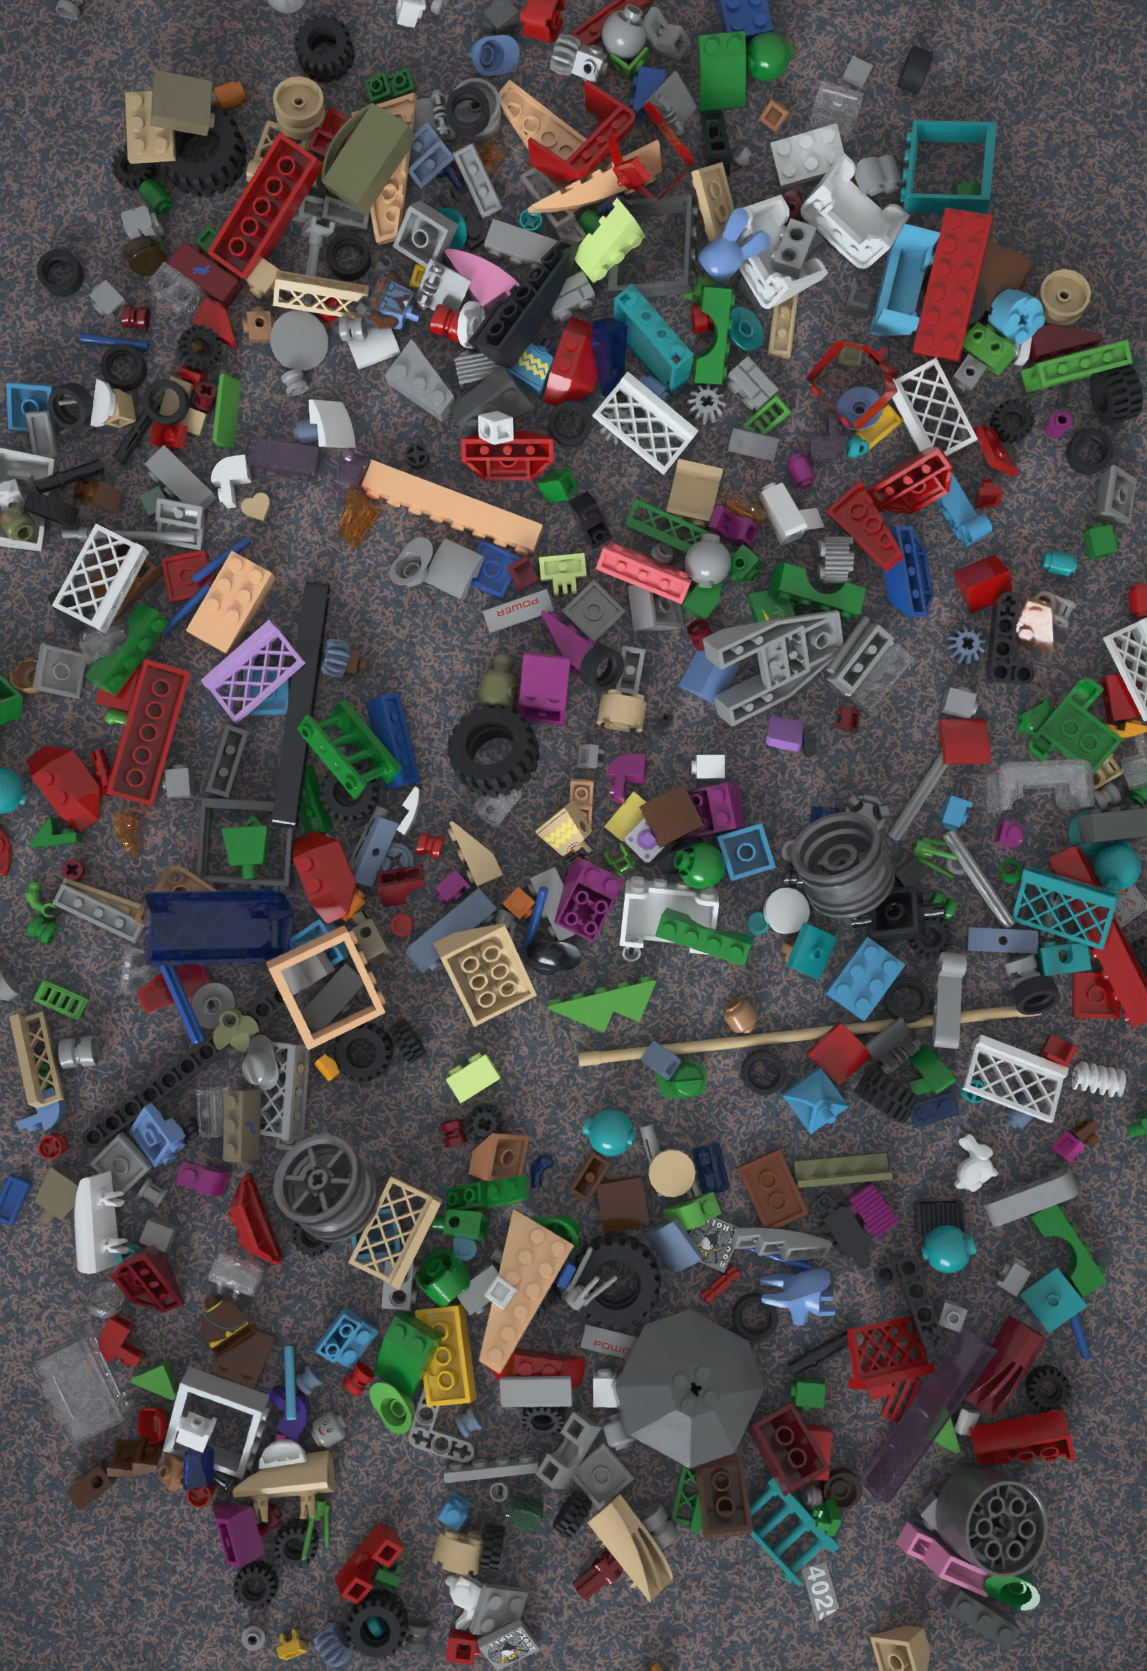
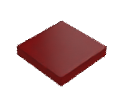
M205 549L160 558L170 604L187 601L207 582L211 585L213 584L211 574L197 584L190 577L209 563Z
M1072 972L1073 1018L1120 1019L1121 1003L1120 1001L1117 1002L1113 997L1111 991L1113 987L1110 981L1104 978L1102 972Z
M841 1021L833 1026L806 1052L839 1086L871 1056L865 1044Z

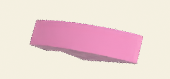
M447 248L444 250L445 259L453 271L472 280L467 291L475 302L481 303L480 307L484 308L485 313L492 309L499 300L504 301L511 294L509 290L514 285H520L512 276L486 259L455 249Z
M909 1522L906 1523L895 1542L906 1554L922 1560L938 1577L988 1597L984 1590V1582L991 1576L990 1574L953 1552L940 1538Z

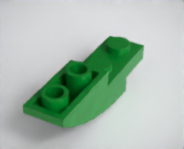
M518 1175L490 1182H476L446 1189L447 1209L475 1211L518 1204L519 1201L529 1200L527 1175Z

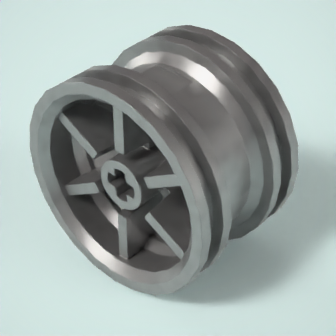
M840 812L824 816L809 824L794 841L791 849V859L794 868L804 883V888L811 905L821 914L832 918H850L862 915L877 907L892 890L894 870L887 853L883 850V843L876 825L864 815L853 812Z
M328 1134L315 1135L296 1144L280 1162L273 1185L275 1200L283 1213L300 1224L310 1235L325 1242H341L360 1233L375 1216L382 1192L381 1182L376 1170L363 1157L359 1156L346 1141ZM322 1207L323 1211L317 1213L318 1209Z

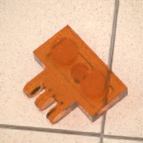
M726 493L720 505L741 517L750 518L760 526L767 515V512L763 511L764 508L756 503L750 504V500L745 499L744 501L741 496L731 493V495Z

